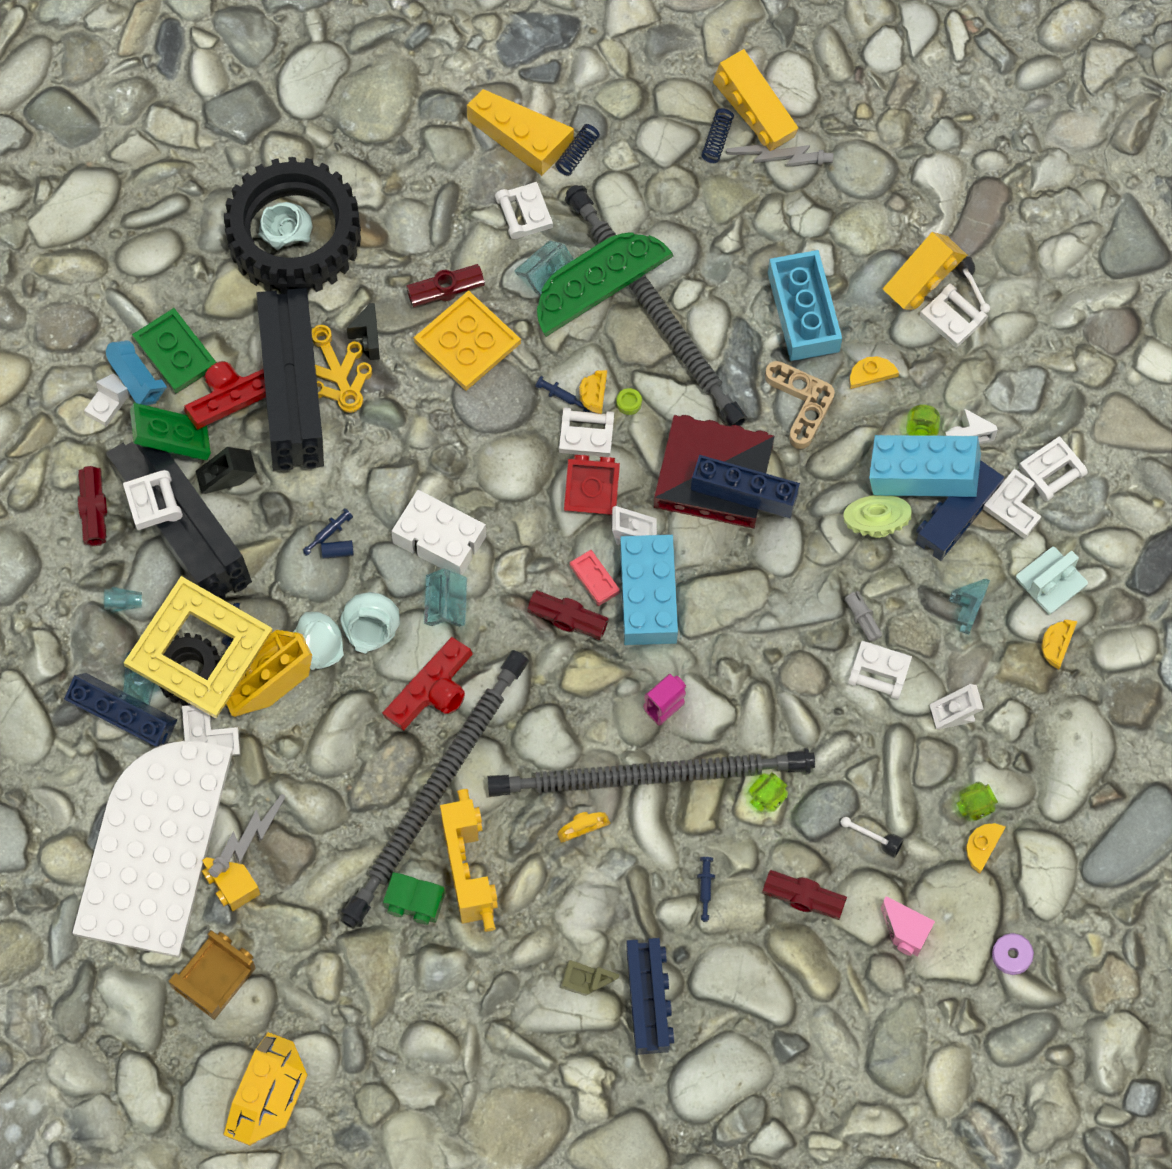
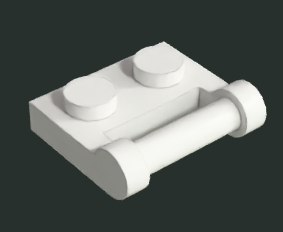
M537 182L511 190L503 189L495 194L498 204H501L509 225L508 232L511 239H518L553 228L552 219ZM516 200L525 225L518 224L510 201Z
M950 283L920 312V317L957 348L986 321L988 315L983 311L979 312L956 292L957 288ZM950 299L973 320L968 323L945 302Z
M563 408L559 453L610 457L614 412L607 411L606 414L571 411V408ZM570 421L605 424V429L570 426Z
M1060 436L1019 463L1018 466L1022 473L1035 483L1034 487L1038 490L1040 497L1046 502L1053 498V494L1076 478H1082L1088 474L1085 465ZM1069 464L1072 467L1070 471L1051 484L1047 485L1044 482L1046 478L1065 465Z
M159 471L123 483L137 530L165 521L174 522L182 518L181 508L176 504L170 485L172 479L169 471ZM156 485L160 486L166 508L162 510L158 508L152 488Z
M861 641L848 684L852 686L858 684L889 694L891 698L899 700L912 656ZM863 670L894 680L896 683L893 685L861 675L860 671Z

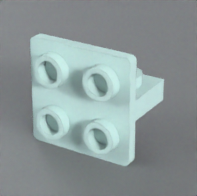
M1051 547L1016 575V580L1050 615L1088 584V581L1075 568L1079 557L1073 551L1063 556L1055 547Z

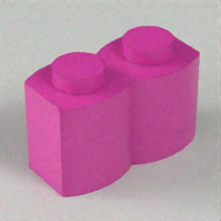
M668 674L644 695L646 702L643 705L644 710L657 725H662L685 704V683L678 676L675 675L673 677L671 674Z

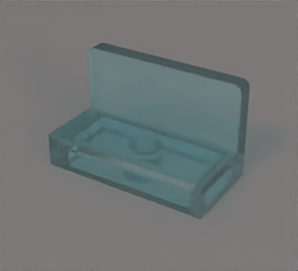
M548 241L514 271L518 276L526 277L534 292L541 294L544 284L551 275L574 259L565 244Z
M445 568L426 575L424 624L434 626L443 622H449L459 627L465 625L467 578Z

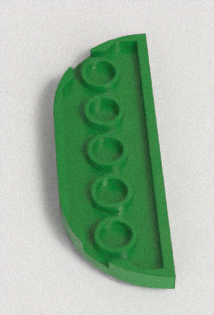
M628 232L604 240L561 267L544 284L537 306L539 325L545 337L674 257L671 250L653 236Z

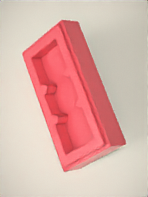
M592 550L569 563L573 572L598 606L620 593L619 587Z

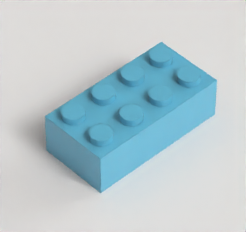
M819 250L769 259L768 277L790 361L840 352L842 335Z
M875 435L869 476L873 495L977 497L981 460L978 436Z
M673 535L621 536L620 559L624 645L677 644L678 624Z

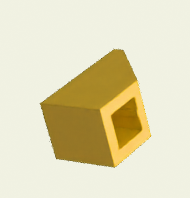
M206 857L202 860L205 869L201 872L209 885L214 882L219 891L215 894L223 907L229 905L233 912L261 895L257 884L245 865L229 862L230 867L226 872H221L218 877H213L209 873V869L214 865L213 861L215 859Z

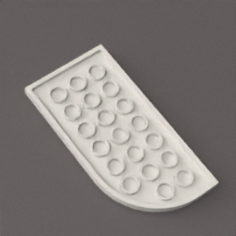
M198 741L173 742L143 754L122 773L113 787L106 806L72 932L74 936L180 958L202 874L201 871L204 866L202 860L207 855L233 754L232 748Z

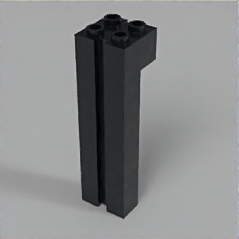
M307 288L288 289L287 294H277V290L256 292L273 471H289L293 469L294 465H303L307 469L324 467L323 436Z
M133 441L127 445L123 442L106 452L111 467L123 483L159 471H169L172 479L170 485L176 504L181 508L182 518L174 522L165 521L153 525V527L187 573L189 581L222 600H225V594L232 590L234 593L242 591L248 584L252 583L243 555L168 452L151 447H143L134 444ZM153 486L159 510L165 509L166 504L160 486Z

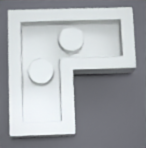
M1015 468L983 507V510L1024 539L1041 519L1039 514L1022 503L1034 488L1035 483Z
M193 705L182 706L185 741L206 742L230 747L233 749L232 756L241 755L238 727L212 730L211 716Z

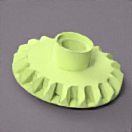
M872 495L863 497L852 502L844 511V523L847 524L848 529H852L854 533L861 532L862 536L868 534L875 538L885 537L889 533L893 534L894 530L900 531L911 520L910 505L905 500L895 496Z

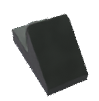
M369 303L347 327L348 339L363 338L364 351H369L370 360L380 359L375 303Z

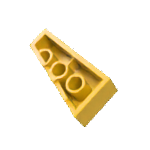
M745 49L719 63L713 80L714 85L758 136L761 144L772 151L793 139L799 129Z
M482 89L467 104V120L541 176L562 156V153L574 140V128Z

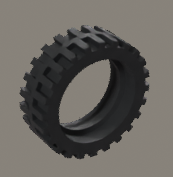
M288 157L289 162L279 163L277 158L271 160L272 165L265 168L263 164L255 167V174L251 176L249 173H246L242 176L243 184L241 187L235 184L232 189L233 199L227 198L225 204L227 213H224L226 238L231 258L234 263H237L239 272L243 276L248 273L250 282L255 286L261 282L264 284L265 291H273L276 288L280 289L281 294H287L288 289L314 288L318 292L323 290V283L329 281L331 285L338 281L337 274L340 271L346 274L349 270L348 260L355 261L357 247H360L361 244L358 203L356 196L352 194L351 186L349 183L343 184L342 175L337 171L331 174L328 165L321 163L320 167L315 166L313 159L305 158V162H297L296 157ZM286 196H306L324 203L332 210L335 218V232L324 246L313 253L294 258L279 257L269 254L256 246L251 236V222L260 209L276 199Z

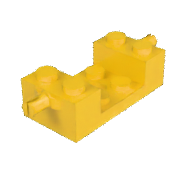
M461 789L457 791L459 802L440 805L462 924L483 920L484 931L489 932L496 929L493 909L498 908L495 885H489L488 876L471 879L468 862L462 863V861H466L464 844L479 841L478 832L483 830L479 807L474 808L473 800L469 798V790Z

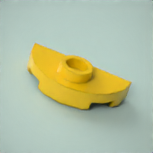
M878 356L866 357L858 361L852 368L849 378L850 389L898 377L899 371L893 363L885 358Z
M597 370L593 375L587 378L584 377L579 387L580 401L584 407L598 414H602L607 370Z
M1067 619L1051 625L1043 636L1041 646L1043 655L1049 664L1058 670L1061 667L1077 621Z
M582 812L574 816L573 821L564 825L557 835L560 842H566L608 826L610 821L605 812L591 814Z
M996 823L984 824L976 828L969 836L966 845L967 858L971 863V867L979 874L982 872L1006 826Z

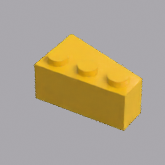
M931 232L884 286L883 290L903 309H916L923 303L924 297L936 288L968 255L947 235Z

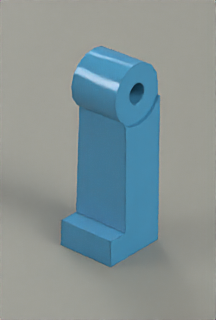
M130 341L109 343L106 348L107 359L134 401L142 405L156 404L167 388L163 380H155L135 353V347Z

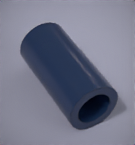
M352 540L321 543L323 559L354 556Z

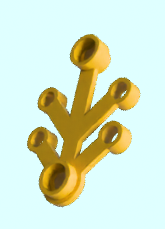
M317 325L312 329L313 344L321 347L330 369L315 364L316 376L337 383L340 389L339 391L326 387L321 381H317V387L322 388L318 392V397L324 396L338 401L340 409L345 412H356L362 407L363 396L360 391L365 380L372 376V367L366 362L360 363L357 366V376L350 387L347 377L355 360L363 354L362 345L355 341L349 343L347 354L340 366L330 344L332 341L330 328L326 325ZM320 336L326 337L325 340H318ZM352 348H358L359 351L356 352V353H353V352H351V349H352ZM362 369L369 370L366 374L360 372ZM348 399H354V400H355L354 403H351V404L346 403V401H347Z

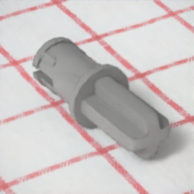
M859 591L852 592L845 597V601L855 617V623L860 624L868 640L873 642L882 636L872 617L873 611L866 606Z

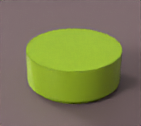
M632 388L620 391L616 400L618 410L625 415L636 414L642 406L641 394Z

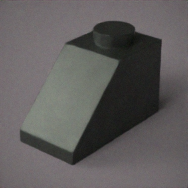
M226 447L196 470L202 494L239 486L257 473L251 450Z

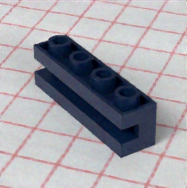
M699 455L692 476L691 490L791 519L800 483Z
M980 460L977 497L948 496L944 503L940 501L931 513L933 515L928 522L924 520L916 531L918 534L916 544L923 549L927 546L934 550L932 556L942 561L982 512L984 505L1000 487L1005 477Z
M88 673L74 675L64 700L156 747L160 746L161 743L163 745L168 743L178 720Z
M660 938L649 939L647 943H638V940H627L626 952L635 1054L668 1053L670 1044H674L673 1027H668L667 1017L672 1016L671 1000H665V990H669L668 973H663L662 963H667L666 947H660Z

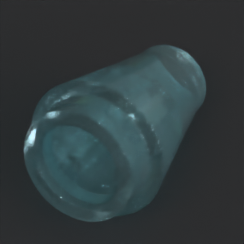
M112 586L111 589H104V610L117 612L142 607V592Z

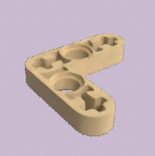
M773 361L766 367V382L774 388L805 401L789 435V441L793 447L805 449L814 439L833 402L834 388L829 383L783 362ZM777 370L781 372V375H778L777 378L772 377L773 373ZM788 375H791L788 384H786L785 380L788 378ZM801 379L805 381L807 386L799 390L792 383L795 380ZM822 391L827 392L820 405L817 404L819 394ZM809 410L816 411L819 418L813 421L808 420L805 417V413ZM804 425L807 427L805 437L798 440L797 435L801 433Z

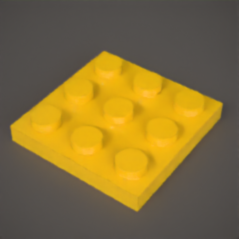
M469 290L413 337L414 343L465 391L521 344V338Z

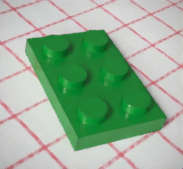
M175 308L132 334L133 340L175 394L203 377L206 371L213 364L217 363Z
M133 402L130 415L134 444L191 458L208 460L211 450L207 425L197 430L187 415Z

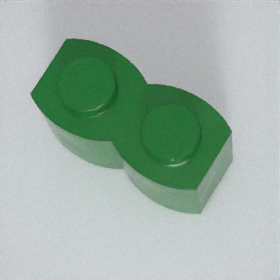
M393 872L383 905L384 908L388 909L387 913L393 916L403 917V914L411 915L414 921L428 925L429 922H437L446 890L441 885Z

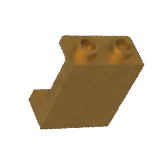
M210 930L207 934V941L179 975L175 973L168 982L173 990L215 1020L256 967L252 961L254 957L242 947L237 950L231 945L232 940L224 933L219 932L216 934Z

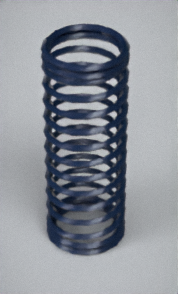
M719 108L715 112V117L713 118L701 154L702 158L707 162L717 163L720 161L722 149H724L726 138L734 119L733 112L728 109ZM718 113H726V114H729L732 118H730V117H728V116H726V115H719ZM704 153H707L712 157H717L718 159H711L707 157Z
M584 124L576 137H574V140H572V143L562 153L560 159L556 161L555 166L560 173L570 176L577 167V164L580 163L579 161H582L584 155L592 147L591 145H594L596 139L600 137L599 131L594 126ZM586 128L592 130L597 136L587 131ZM560 164L563 165L566 169H568L569 172L565 171V170L560 166Z

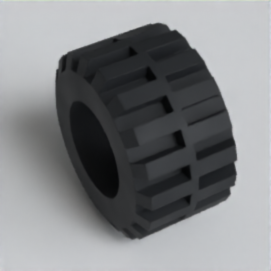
M184 633L183 638H179V634L176 635L174 641L171 642L163 654L178 664L188 660L202 663L204 666L198 675L208 680L221 660L216 647L212 646L210 640L207 638L202 640L201 635L195 634L193 638L190 633ZM159 686L166 698L170 697L171 702L176 704L180 700L182 706L188 705V702Z

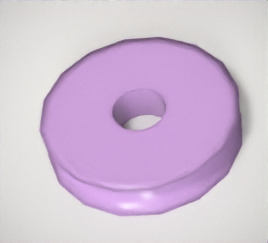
M1015 933L1005 934L993 946V962L1005 974H1021L1029 968L1033 961L1034 952L1032 945L1022 935ZM1014 950L1018 956L1011 958L1008 955V951Z

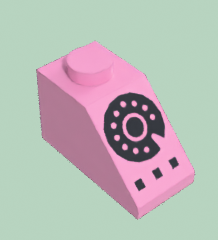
M886 896L881 910L893 944L898 946L897 949L903 954L909 956L913 954L918 957L935 921Z

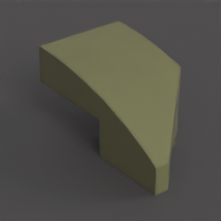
M569 960L559 988L587 996L617 980L620 974L600 967L594 969Z

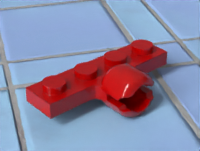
M220 361L213 364L205 374V382L213 392L184 405V412L198 430L266 398L264 370L261 369L251 375L242 377L238 375L228 362Z
M451 637L382 712L384 717L404 731L428 705L434 706L444 714H451L457 711L464 701L465 692L462 686L451 679L473 655L471 649Z

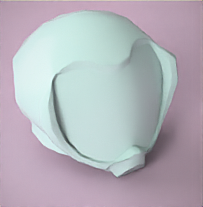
M283 202L273 207H266L260 220L257 236L258 238H263L276 250H279L282 246H291L300 241L309 243L313 229L311 216L301 206L291 202Z
M368 592L355 595L346 603L340 621L347 638L355 646V650L367 654L368 651L378 649L390 642L400 625V615L398 607L391 599L380 593Z
M305 612L300 617L298 625L293 632L303 634L312 653L310 669H322L339 662L344 654L342 635L337 624L329 616L320 612Z

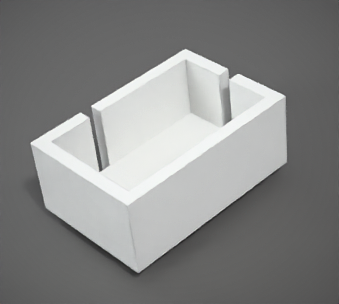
M417 490L392 529L393 544L412 554L416 550L415 540L418 541L416 544L418 557L461 578L472 561V554L475 555L486 538V524Z

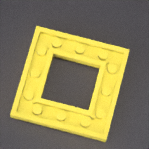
M181 576L124 661V666L210 716L217 718L273 631L270 626ZM190 614L234 639L208 680L163 655Z

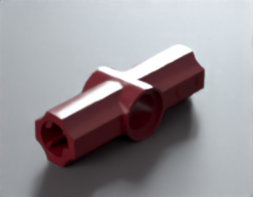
M475 264L455 271L441 270L436 273L435 277L406 285L411 305L416 307L439 299L450 301L455 298L456 294L485 286V281L480 266ZM442 284H450L449 287H441Z
M86 466L78 470L80 488L78 510L80 519H82L84 545L92 547L101 546L107 542L105 524L107 504L105 494L103 493L101 468Z
M538 590L533 593L527 608L528 613L552 621L554 626L563 631L573 632L575 630L598 640H601L609 622L608 617L585 609L576 600L570 598H563L561 600Z
M773 870L769 871L762 891L763 894L789 902L791 907L799 911H814L840 920L847 900V896L821 888L817 882L803 877L796 879Z

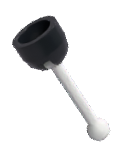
M966 257L954 269L959 277L968 278L981 305L980 310L987 313L990 310V306L985 303L972 277L976 270L975 264L971 257Z
M843 817L840 821L843 827H851L881 842L882 850L893 858L897 856L903 844L904 838L898 835L888 834L883 838L851 822V819L848 817Z

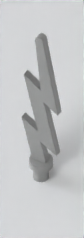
M763 145L726 149L727 155L760 154L754 160V163L789 158L791 159L787 166L817 162L819 165H823V162L833 163V153H826L824 150L806 153L810 145L772 151Z
M281 794L262 821L256 809L239 843L233 831L221 856L215 858L213 861L214 865L209 869V873L213 877H218L221 872H226L229 869V861L233 854H235L240 864L256 832L261 842L282 805L285 795Z

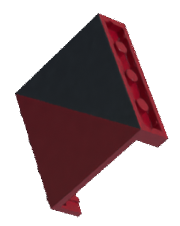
M674 415L654 496V508L755 529L758 509L692 491V476L699 455L767 473L775 436L761 430L755 432L745 430L738 425L725 426L713 420L701 421L689 415Z

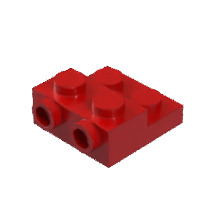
M574 455V459H568L564 511L612 515V507L617 506L620 463H615V458L600 457V461H589L590 456Z

